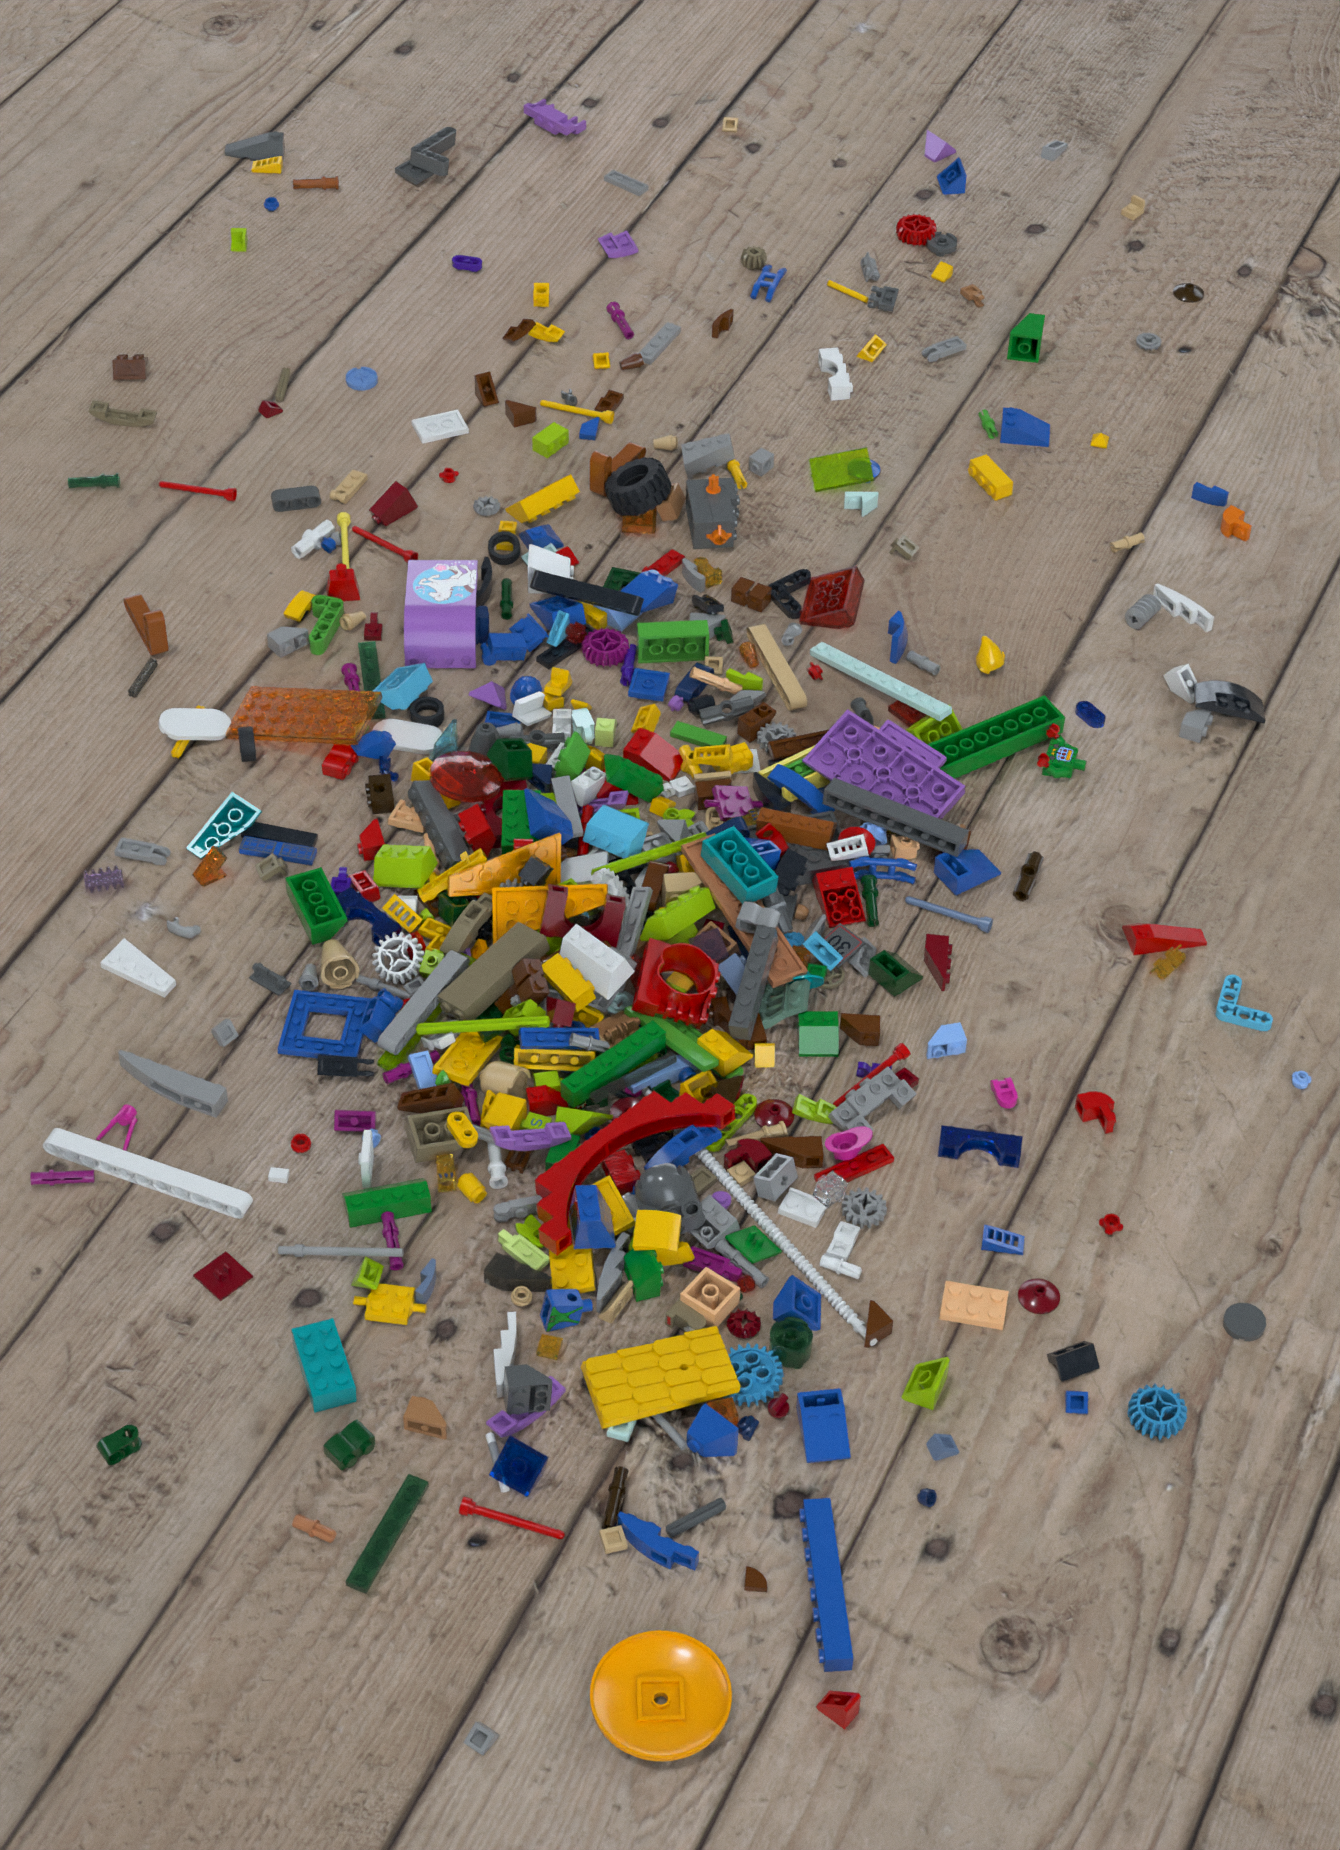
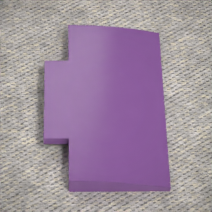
M848 709L802 760L804 764L830 781L833 778H837L939 819H942L965 794V785L940 770L947 761L946 756L889 719L880 729H877Z

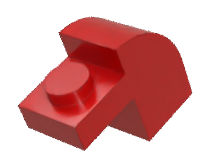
M1097 1091L1077 1094L1075 1109L1082 1122L1098 1119L1105 1134L1113 1132L1114 1123H1116V1116L1113 1112L1114 1100L1107 1094Z

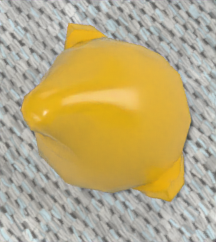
M982 636L981 646L976 655V666L980 672L990 674V671L1002 667L1005 654L1001 652L1000 648L990 638Z

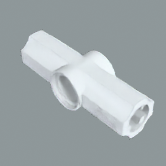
M325 520L315 529H307L302 539L291 547L292 553L296 558L301 559L314 548L319 550L323 538H327L334 533L335 526L331 521Z

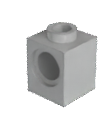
M760 448L749 457L748 470L761 477L774 467V454L763 448Z

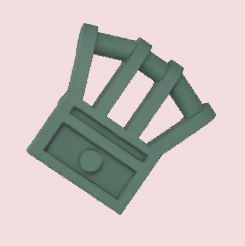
M807 979L795 981L792 984L786 983L785 986L772 988L770 984L765 986L758 1011L764 1029L771 1028L787 1017L807 1011L810 983Z

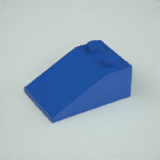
M1003 407L1000 443L1049 447L1050 424L1021 409Z
M651 569L638 575L621 592L644 598L640 611L643 613L673 603L678 584L673 582L671 578L662 576L657 570Z
M553 596L530 603V608L550 631L559 610L569 614L570 629H578L580 625L586 624L583 604L575 600Z
M528 788L524 789L530 835L541 840L560 833L562 845L573 838L572 823L555 801Z

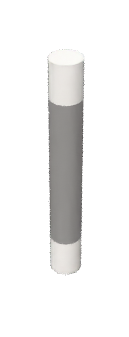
M490 1432L486 1434V1440L500 1490L505 1493L510 1488L495 1435Z

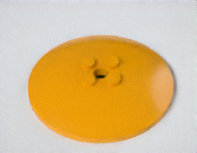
M647 1631L620 1641L602 1657L594 1671L590 1685L592 1714L603 1735L625 1753L650 1761L678 1760L691 1756L707 1747L724 1728L732 1704V1688L729 1675L718 1656L699 1640L673 1631ZM661 1696L666 1698L667 1702L660 1705L654 1700Z

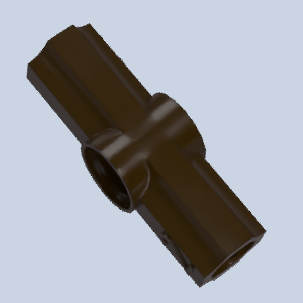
M1033 851L1028 853L1026 861L1021 867L1020 876L1013 890V896L1019 901L1028 900L1033 887L1036 885V879L1044 861V857L1039 852Z

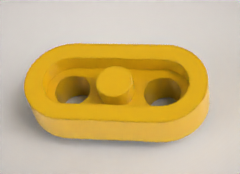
M452 1112L449 1114L446 1125L457 1143L463 1148L474 1147L477 1144L478 1133L467 1116L462 1112Z

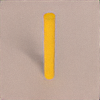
M831 280L827 282V286L865 303L868 302L869 297Z

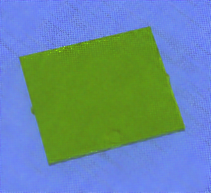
M867 447L809 459L815 493L874 481L871 468L872 463L870 462Z

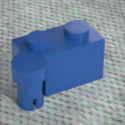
M489 633L487 645L485 642L480 646L483 663L491 666L496 661H524L527 645L523 633Z
M386 988L381 989L377 994L378 996L368 1000L358 1026V1030L374 1043L378 1042L380 1035L396 1017L395 1014L402 1008L404 1003L398 996L394 997Z

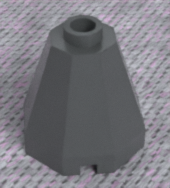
M483 722L477 725L467 753V759L470 762L487 764V768L490 769L495 766L492 765L491 760L486 754L495 741L501 739L493 724Z

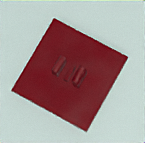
M225 1251L193 1274V1277L219 1301H222L252 1279L253 1275Z

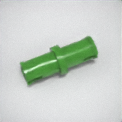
M984 409L982 410L984 415L980 411L978 416L988 437L994 439L993 433L996 437L999 433L995 428L994 420L990 417L988 411Z

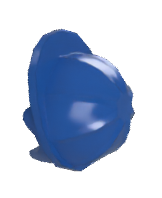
M522 676L515 681L510 692V700L513 705H515L516 700L539 691L542 692L540 681L532 676Z

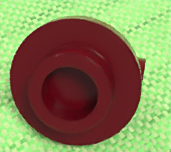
M781 1393L778 1398L772 1399L768 1403V1413L775 1418L785 1417L789 1413L788 1396Z

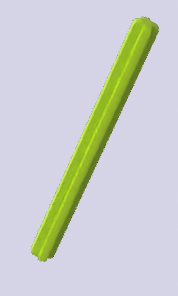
M701 832L593 868L591 876L594 872L603 868H609L610 871L617 873L650 862V860H656L680 852L681 845L706 837L707 834L706 832Z
M549 1016L418 1023L416 1031L418 1035L450 1032L463 1033L515 1030L520 1028H548L550 1026Z

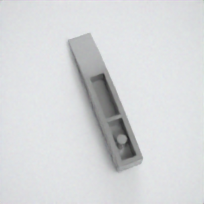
M123 1050L118 1052L120 1066L149 1089L179 1105L217 1118L228 1102L227 1089L220 1084H214L203 1078H197L184 1071H178L167 1065H161L150 1059L136 1056L131 1052Z

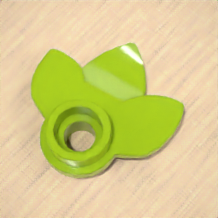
M668 808L663 814V820H685L687 827H690L694 824L691 819L695 816V812L689 809L678 810L676 808Z
M530 1214L525 1219L524 1224H515L518 1234L522 1235L537 1248L545 1247L539 1240L538 1228L541 1227V1223L533 1215Z

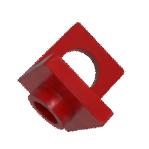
M768 823L755 833L759 839L771 840L781 849L780 857L789 848L782 833L771 823ZM765 831H773L769 837H763Z

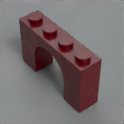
M526 780L482 783V791H479V796L483 804H480V807L496 838L492 849L501 848L502 818L498 817L496 813L503 809V790H524L527 788Z
M548 884L540 923V934L549 938L554 936L563 938L575 926V924L567 919L564 913L568 887ZM606 894L600 918L591 925L580 927L609 948L617 947L626 906L625 897Z

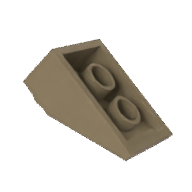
M467 1106L407 1116L405 1131L415 1163L436 1160L463 1148L457 1143L447 1128L446 1123L449 1114L452 1112H462L472 1124Z

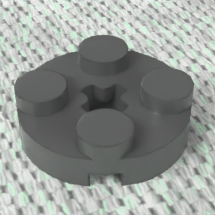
M935 232L934 238L931 234L932 240H927V248L939 257L955 252L957 250V238L953 234L946 233L945 235L941 234L942 232Z

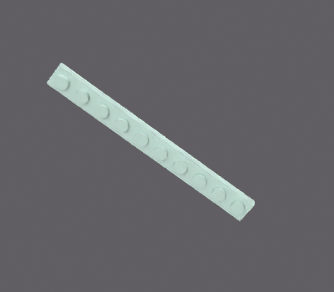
M824 642L810 649V655L938 721L952 713L951 706Z

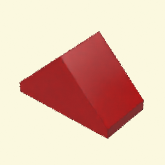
M830 1690L817 1704L816 1708L845 1730L859 1714L861 1696L859 1693Z

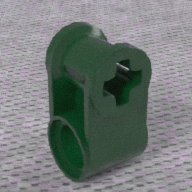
M125 1425L99 1440L96 1448L108 1465H115L122 1459L140 1450L142 1442L138 1437V1428L134 1425Z

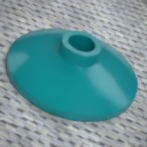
M808 971L807 974L796 976L792 979L793 981L788 982L792 984L795 981L807 979L810 983V989L823 985L824 978L810 974Z

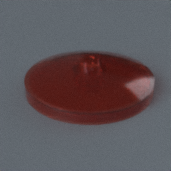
M453 751L445 753L436 758L430 768V782L433 787L442 795L456 801H485L495 797L503 787L504 778L501 776V773L492 765L488 756L477 752Z

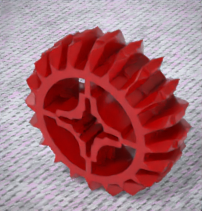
M908 214L899 219L896 225L898 239L902 240V243H907V245L925 246L927 240H932L931 234L934 238L935 232H937L936 223H934V220H931V217H926V215Z

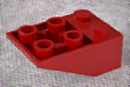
M853 867L815 874L812 882L816 898L823 914L826 915V922L829 928L836 927L839 923L848 925L866 921Z

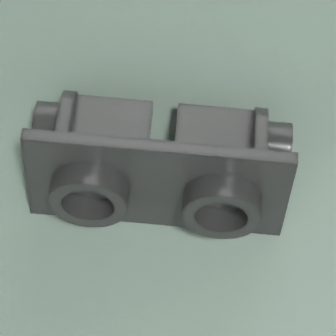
M255 963L252 966L254 973L249 979L278 996L292 984L284 976H280L264 967L262 963Z

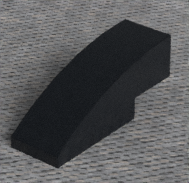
M753 773V789L757 799L762 801L763 808L791 813V802L782 797V789L759 773Z

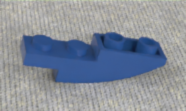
M692 1124L658 1150L644 1166V1170L664 1163H672L676 1168L679 1165L684 1166L689 1163L691 1155L721 1139L722 1132L717 1127L696 1128Z
M619 1512L618 1526H622L625 1538L640 1553L668 1569H671L672 1565L677 1563L694 1571L699 1564V1551L691 1546L679 1544L669 1537H662L661 1527H658L653 1522L643 1521L633 1514Z

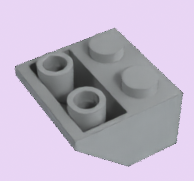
M709 1194L700 1202L705 1215L704 1224L689 1231L707 1249L714 1248L723 1239L728 1243L729 1241L725 1236L740 1230L737 1219Z

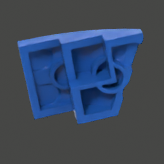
M897 611L891 617L888 626V634L892 635L890 662L894 664L903 655L908 641L907 627L900 611Z

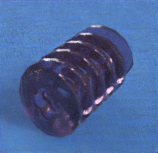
M114 865L113 871H111L109 866L106 867L105 872L102 868H99L98 874H96L94 869H91L90 875L86 870L83 871L86 893L87 888H89L91 893H94L95 887L101 892L102 886L108 891L111 884L114 889H117L118 883L122 888L125 887L122 868L119 870L117 865Z

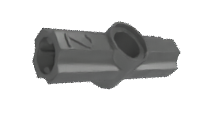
M751 696L733 701L724 700L718 705L700 709V719L703 726L722 720L730 721L734 717L744 715L752 710L754 703ZM725 708H729L731 712L724 713L722 710Z
M533 730L529 735L509 736V738H522L526 744L532 743L547 749H554L560 743H565L564 732L545 734L541 730Z
M776 888V892L763 898V905L765 908H773L781 914L777 926L784 933L792 930L793 927L786 912L785 900L782 894L779 893L778 888Z

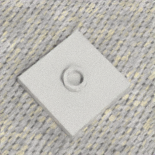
M364 1130L362 1151L359 1153L358 1164L361 1165L362 1188H370L374 1161L373 1136L371 1130Z

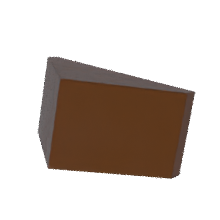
M491 372L474 375L475 395L482 406L485 407L499 403Z
M510 400L505 401V415L514 428L536 422V407Z
M870 1300L865 1348L871 1347V1340L876 1338L877 1342L892 1334L893 1320L873 1300Z

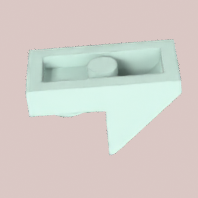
M845 492L844 509H861V516L864 517L877 508L878 492Z

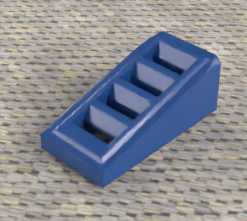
M984 1225L981 1250L1023 1255L1025 1236ZM1014 1241L1018 1242V1247L1014 1246Z

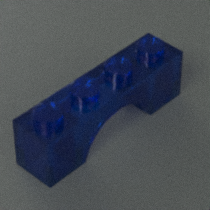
M351 887L336 896L348 921L358 919L373 925L371 928L372 942L377 946L381 947L379 940L386 941V935L389 938H393L392 933L395 932L397 937H399L400 932H402V927L398 922H394L385 912L380 911L371 901L366 900L360 892H356Z
M942 1125L937 1157L958 1160L967 1151L982 1150L990 1153L1000 1166L1019 1168L1023 1136Z

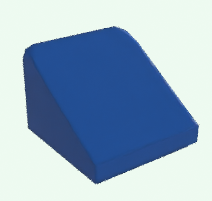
M1065 1391V1413L1088 1414V1392Z

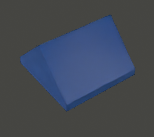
M958 157L937 175V179L944 195L965 193L967 175L962 161Z

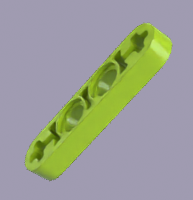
M743 1094L734 1103L735 1114H740L742 1117L735 1119L727 1125L730 1130L727 1132L721 1131L722 1138L705 1147V1149L710 1152L719 1151L725 1145V1140L730 1139L757 1107V1099L754 1095Z

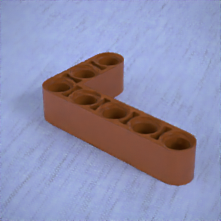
M629 442L613 459L609 455L594 451L590 458V491L607 497L604 489L607 478L617 468L624 466L625 463L644 458L646 448Z
M142 594L124 598L126 611L150 655L153 656L169 651L165 618L161 609L151 612Z

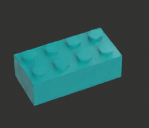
M734 826L702 841L700 856L742 904L743 902L758 901L776 892L778 876Z
M334 1318L292 1328L293 1346L314 1413L357 1402L356 1386Z

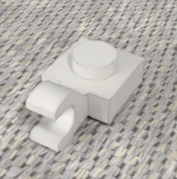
M686 776L671 780L670 784H663L664 791L661 792V795L669 798L676 794L679 798L694 793L695 787Z

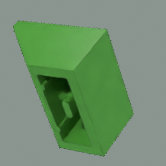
M574 731L572 737H567L564 744L566 748L561 749L558 761L554 768V771H556L555 778L570 776V780H574L581 775L588 761L591 750L576 731Z

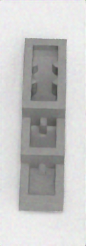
M624 1232L621 1233L615 1242L616 1247L611 1249L600 1276L596 1298V1312L598 1313L603 1310L622 1285L623 1258L630 1244V1235Z

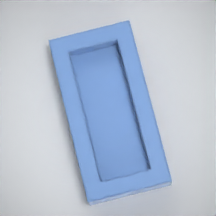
M428 1050L410 1054L408 1060L418 1089L436 1086L437 1075L432 1074L433 1063Z

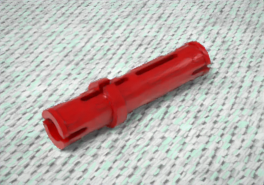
M584 805L582 807L580 821L583 836L578 839L576 857L588 855L590 844L584 842L583 837L587 823L594 814V807L591 805Z

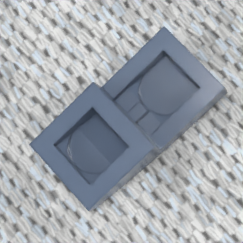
M433 1258L420 1272L421 1284L415 1291L416 1303L418 1304L427 1303L435 1286L436 1260Z

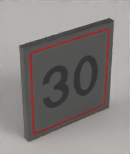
M841 923L824 937L843 957L835 966L836 968L842 966L866 944Z

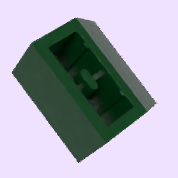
M522 738L497 739L486 755L491 760L492 765L501 773V776L505 780H531L533 777L532 750Z
M883 950L870 958L868 975L894 997L923 979V976L896 953Z

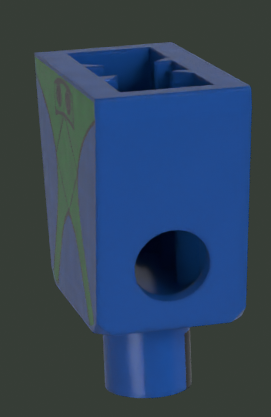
M577 1289L546 1290L540 1313L545 1331L550 1332L579 1324L582 1312L593 1310L592 1300L590 1298L581 1299Z

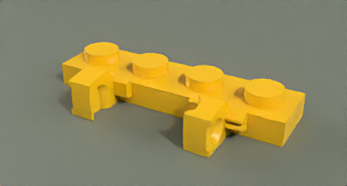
M480 848L471 855H468L465 851L460 854L462 861L439 876L433 872L429 877L430 882L417 889L423 902L433 900L438 893L448 890V876L488 861L483 850Z

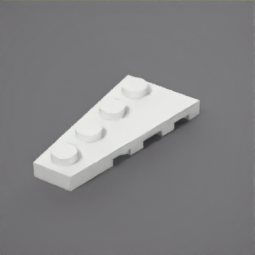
M125 938L100 962L101 968L164 998L176 986L174 978Z

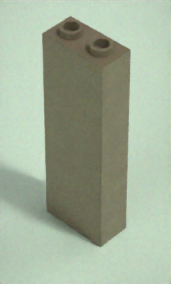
M517 922L438 995L440 1008L445 1013L454 1015L459 1021L475 1020L515 983L511 970L523 958L541 959L550 950L546 936Z

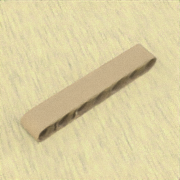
M760 624L747 627L748 640L787 709L791 711L806 707V695L767 626Z

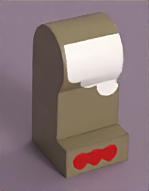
M678 1300L666 1312L665 1325L671 1329L676 1325L688 1332L706 1328V1319L703 1315Z

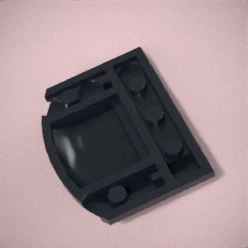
M1222 680L1203 681L1193 685L1195 707L1265 723L1262 700L1246 687Z

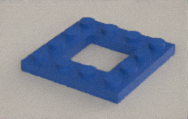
M294 990L278 1045V1054L318 1058V1055L358 1057L364 1036L358 1030V1026L367 1002L371 998ZM310 1012L347 1016L341 1040L303 1036Z

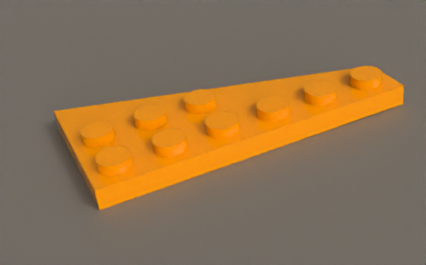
M554 834L448 876V896L483 895L484 892L492 894V888L500 887L501 883L506 884L507 879L513 882L516 878L517 883H520L521 877L518 874L532 855H535L543 863L545 862L554 868L546 879L544 886L560 884L561 834Z
M608 884L559 885L568 887L564 911L567 919L604 906L605 897L608 894ZM548 886L492 888L493 944L517 922L535 931L540 929Z

